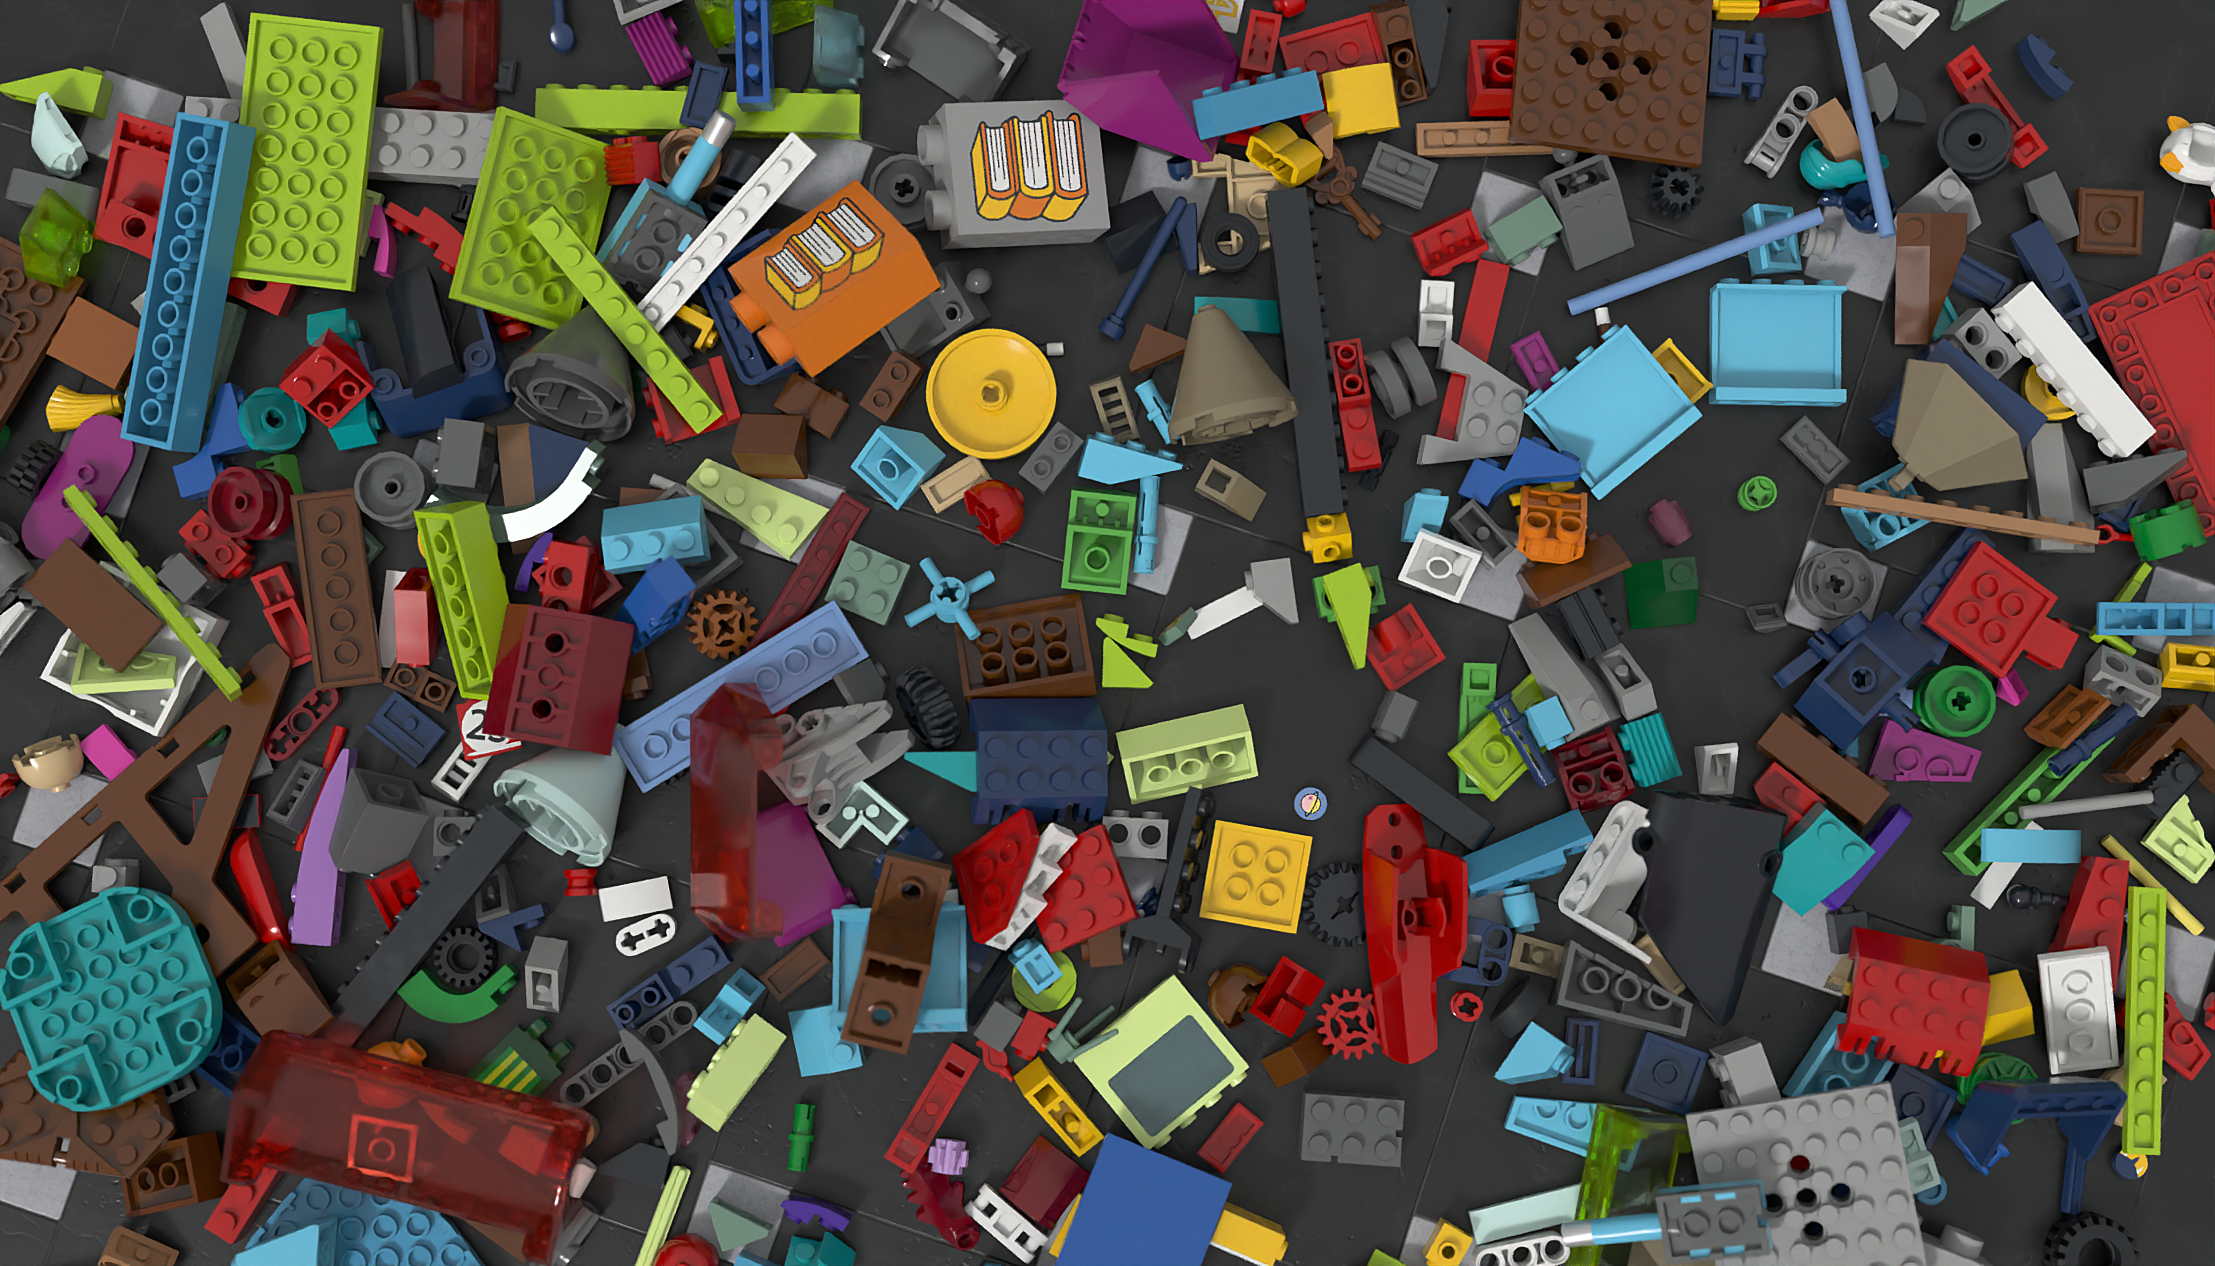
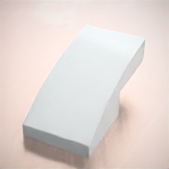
M1421 279L1418 346L1440 347L1441 340H1451L1454 281Z
M667 876L598 890L604 922L673 908Z

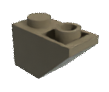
M1212 458L1194 490L1250 522L1267 494L1241 474Z

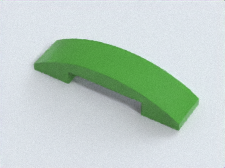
M1463 662L1459 701L1458 743L1491 711L1487 710L1485 705L1491 702L1496 694V663ZM1458 766V793L1484 794Z

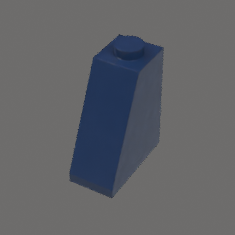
M530 424L528 431L536 500L553 493L564 483L585 448L590 444L589 442ZM577 509L566 518L574 521Z

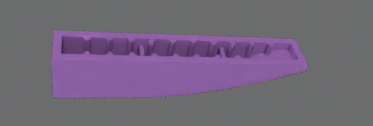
M342 749L314 810L303 847L297 883L293 884L291 891V900L295 902L294 915L290 917L288 923V933L292 935L291 943L321 946L340 944L347 872L335 868L328 847L349 772L352 767L357 768L358 749Z

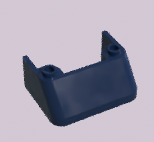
M766 229L735 247L699 287L737 375L747 385L763 384L804 369L794 357L782 366H779L757 335L766 326H762L751 334L729 304V300L741 293V290L728 271V268L784 229Z
M480 307L476 308L484 339L471 343L464 351L463 362L466 372L462 374L465 382L414 399L411 387L404 389L402 380L396 372L386 368L381 369L376 348L364 341L356 342L360 360L375 384L370 394L389 430L394 435L403 439H410L438 431L441 425L444 426L445 418L473 421L507 411L513 406L516 394L512 389L510 392H507L505 389V377L509 368L502 343L498 336L497 325L493 322L488 310Z
M2077 1076L1985 1080L1976 1086L1954 1129L1980 1167H1987L2014 1119L2060 1117L2057 1124L2084 1161L2087 1162L2091 1161L2127 1101V1094L2116 1081Z

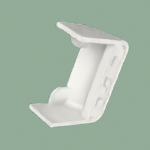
M1622 801L1613 807L1593 843L1586 851L1560 894L1558 906L1561 912L1613 945L1649 964L1652 958L1631 944L1637 932V924L1625 912L1645 881L1647 873L1642 856L1637 855L1632 848V835L1639 827H1649L1650 822L1645 820L1647 809L1631 801Z

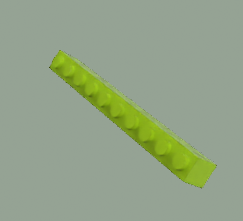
M547 84L546 88H536L535 118L581 135L665 137L671 131L689 128L679 123L689 87L678 86L675 87L674 91H662V88L658 86H643L642 90H630L628 86L612 85L610 90H601L597 86L588 84L578 85V89H565L564 85ZM724 88L719 110L726 112L737 122V126L729 138L786 139L791 132H794L801 139L862 140L863 102L860 94H855L853 90L840 89L836 90V94H823V91L819 89H805L803 93H791L789 89L774 88L775 111L742 112L737 104V92H726Z

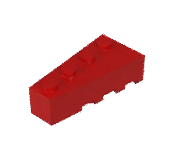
M2082 856L2069 892V903L2066 906L2065 912L2061 913L2058 922L2060 926L2054 942L2050 944L2047 953L2106 946L2109 951L2112 991L2116 992L2130 861Z

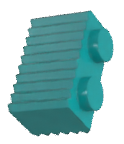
M1661 712L1619 725L1621 732L1617 733V739L1622 751H1628L1632 763L1628 764V771L1634 783L1638 782L1640 787H1648L1683 775Z

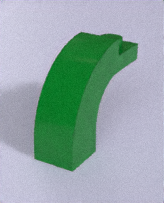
M513 962L505 964L474 992H459L446 986L428 967L421 969L397 993L411 1008L427 1018L444 1023H464L484 1017L502 1007L505 1002L497 993L500 992L503 996L517 984L514 978L521 971Z

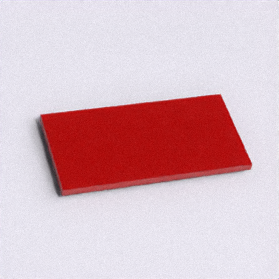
M2212 250L2089 305L2090 309L2087 310L2125 394L2156 430L2147 439L2153 455L2155 456L2158 451L2167 448H2177L2178 451L2186 450L2187 465L2168 477L2165 482L2175 502L2190 498L2192 504H2195L2206 538L2215 534V250Z

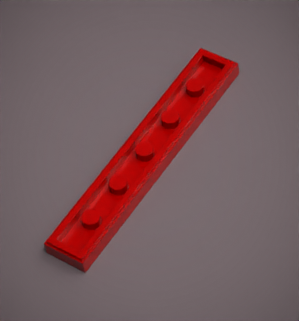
M1479 258L1457 345L1487 364L1510 266ZM1450 372L1435 437L1454 441L1466 376Z

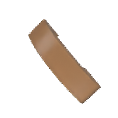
M530 423L497 426L505 506H517L536 501L528 431ZM541 533L529 538L512 541L513 555L528 553Z

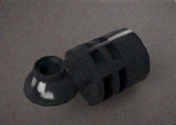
M729 149L703 206V210L707 212L706 218L708 220L703 231L765 161L748 153ZM770 209L748 233L757 235L761 232Z

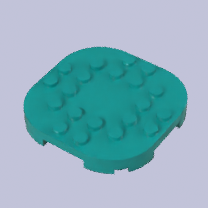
M138 887L107 889L100 892L98 897L46 922L39 921L31 925L12 943L8 950L11 951L5 969L0 970L1 1006L3 1011H10L32 1067V1070L27 1072L30 1080L46 1099L52 1103H58L70 1108L73 1111H98L115 1108L184 1076L205 1060L213 1049L221 1030L223 1017L221 994L195 928L185 910L175 900L152 889Z

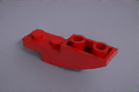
M390 202L384 211L387 216L393 219L390 225L405 234H408L410 230L419 234V242L436 250L433 256L442 262L439 268L454 276L464 236L427 207H424L419 217Z
M1360 338L1330 342L1328 344V353L1333 365V376L1331 377L1333 389L1336 393V410L1349 472L1380 468L1382 461L1370 403L1371 394Z

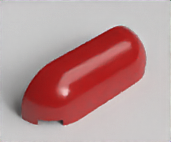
M251 827L243 831L236 838L229 854L230 867L252 928L259 936V941L266 946L272 940L277 939L285 947L297 950V944L291 943L292 935L288 933L289 922L255 827Z

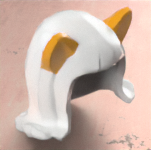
M2169 116L2167 123L2171 134L2161 146L2160 164L2175 179L2186 183L2210 186L2215 196V127L2205 123L2190 124L2181 117Z

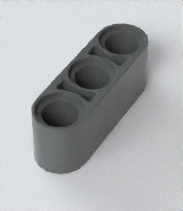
M13 168L4 200L24 207L95 223L102 190L80 183Z

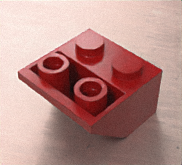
M328 328L285 369L279 387L331 429L374 389L375 384L356 351Z

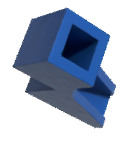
M230 382L218 388L203 448L191 460L173 466L181 498L194 501L208 497L211 484L220 472L228 468L225 462H221V459L253 450L248 446L238 423L239 406L248 398L246 391L241 389L240 386Z
M1522 437L1505 471L1502 470L1503 466L1492 459L1485 458L1484 461L1475 458L1458 494L1460 499L1466 502L1473 498L1483 510L1490 513L1497 499L1512 487L1530 484L1574 482L1580 478L1583 473V467L1578 462L1579 457L1568 451L1562 450L1561 453H1557L1549 449L1550 444L1542 439L1532 437L1529 440Z

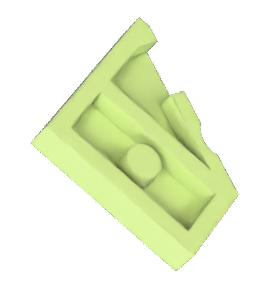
M2184 794L2161 820L2158 819L2140 842L2188 881L2197 883L2215 861V853L2210 843L2205 840L2204 830L2199 820H2195L2187 804L2190 801Z

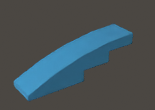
M2097 602L2096 635L2215 636V603Z

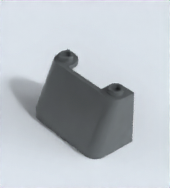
M899 0L872 52L880 56L879 61L889 68L896 69L897 66L910 67L957 98V103L996 102L1026 58L1031 47L1023 39L963 0Z

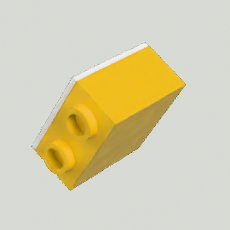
M1225 1201L1209 1244L1259 1266H1273L1276 1259L1282 1260L1288 1242L1285 1241L1286 1237L1281 1225Z

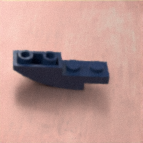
M2038 219L2010 233L2009 236L2029 281H2032L2084 344L2097 338L2098 335L2087 312L2090 307L2065 257L2043 222Z
M715 933L605 1008L620 1030L629 1026L635 1028L733 962L734 959L717 933Z

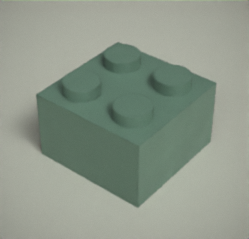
M850 540L824 600L828 603L836 600L840 608L888 628L913 568L906 563Z

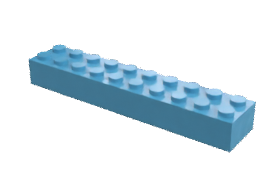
M177 112L120 435L122 439L170 451L199 452L256 128L230 121Z

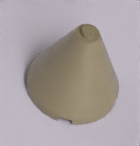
M1216 304L1198 308V314L1192 317L1167 428L1170 443L1173 445L1177 444V437H1181L1183 445L1217 442L1254 433L1253 429L1267 424L1272 428L1296 417L1299 414L1296 399L1224 309H1217Z

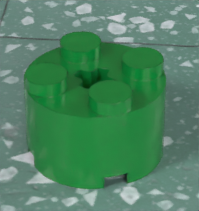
M2190 498L2170 504L2171 506L2162 509L2158 507L2144 511L2128 519L2130 523L2128 526L2141 562L2183 552L2189 545H2193L2194 548L2208 542L2196 506L2192 504Z

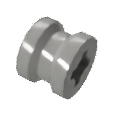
M1816 226L1804 230L1800 244V255L1804 257L1815 255L1820 260L1827 261L1833 250L1835 230L1831 228L1819 230Z

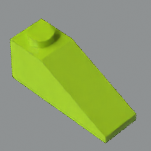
M84 67L83 71L70 68L0 84V92L11 99L37 105L39 95L47 91L59 110L105 121L114 83L105 78L104 72L91 67Z
M1359 562L1320 578L1355 670L1365 666L1372 595L1369 587L1374 586L1368 568L1362 569Z

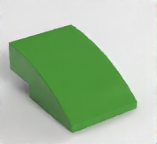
M1072 487L1061 588L1126 595L1137 493Z

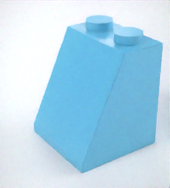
M338 1214L325 1216L256 1243L236 1254V1258L232 1260L231 1266H334Z

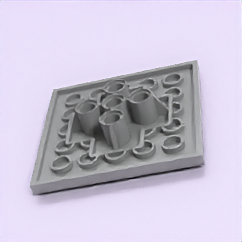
M1889 1081L1686 1114L1700 1185L1762 1179L1765 1196L1775 1193L1782 1198L1779 1206L1775 1208L1766 1206L1763 1214H1761L1762 1220L1769 1219L1773 1241L1770 1255L1715 1260L1716 1266H1927ZM1796 1155H1804L1809 1159V1163L1804 1169L1796 1170L1790 1166L1791 1159ZM1836 1183H1845L1849 1186V1192L1844 1197H1835L1831 1194L1832 1186ZM1803 1188H1810L1815 1192V1197L1811 1202L1803 1203L1797 1199V1193ZM1816 1221L1822 1225V1230L1818 1235L1810 1236L1803 1231L1804 1226L1808 1222Z

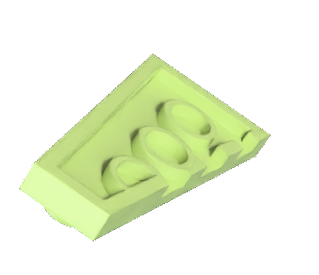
M707 458L686 481V487L697 495H702L704 500L789 561L821 525L830 511L826 507Z

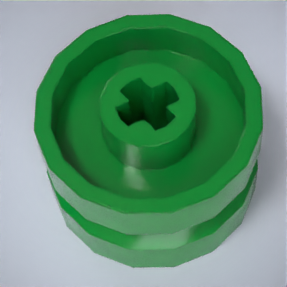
M1957 665L1939 667L1928 671L1917 681L1913 689L1912 710L1922 717L1918 724L1926 732L1940 737H1968L1979 733L1990 723L1996 710V694L1991 682L1985 675L1972 667Z

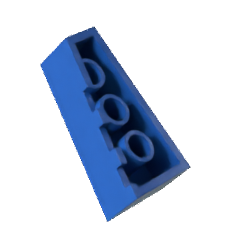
M672 555L664 561L661 557L657 558L645 568L647 573L644 574L612 619L636 625L630 657H633L683 621L697 586Z

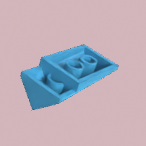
M1579 809L1572 810L1461 857L1466 860L1468 865V901L1560 873L1567 863L1565 857L1587 851L1594 839Z

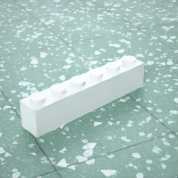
M2032 281L2018 285L1990 310L1996 317L1995 322L1997 326L2012 336L2016 341L2015 346L2023 356L2031 359L2037 367V374L2044 381L2051 383L2057 391V397L2060 402L2070 407L2076 413L2080 426L2094 435L2099 441V449L2105 455L2113 459L2128 457L2156 432Z

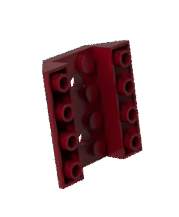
M507 603L482 734L611 756L636 625L581 613ZM561 635L564 639V647L561 651L552 653L549 649V641L553 636ZM547 700L552 708L551 713L547 718L540 719L536 714V707L541 701Z

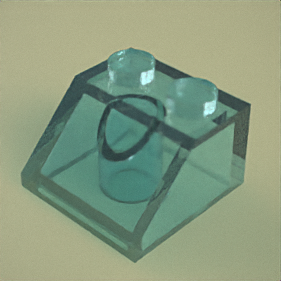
M815 5L813 72L819 86L858 88V77L864 78V58H859V46H865V26H860L857 15L822 5Z

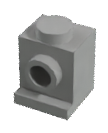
M106 858L105 865L93 866L91 892L100 893L116 887L139 888L140 859Z

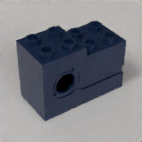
M1944 338L1924 347L1914 359L1948 364L2019 435L2022 452L2048 419L2046 415ZM1904 374L1869 418L1876 423L1875 428L1886 437L1894 435Z

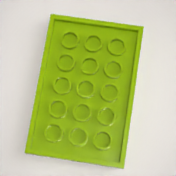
M502 106L497 107L448 298L551 330L557 329L577 314L581 309L583 294L527 226L549 208L556 206L592 252L595 253L612 186H608L605 183L607 181L605 177L607 172L604 170L606 167L604 161L606 159L603 157L605 152L602 149L605 146L612 145Z

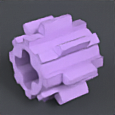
M936 1138L935 1146H930L928 1162L933 1163L932 1171L961 1175L962 1167L968 1166L969 1150H965L966 1142L955 1139Z

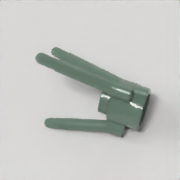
M1081 997L1076 998L1057 1026L1047 1034L1051 1040L1045 1045L1058 1062L1063 1064L1068 1060L1071 1063L1079 1055L1119 1033V1030L1115 1028L1078 1047L1080 1045L1078 1040L1115 1010L1113 1005L1097 1015L1074 1035L1068 1029L1062 1033V1030L1082 1003Z

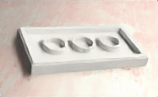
M2102 946L2037 955L2051 1074L2120 1066L2110 959L2107 947Z

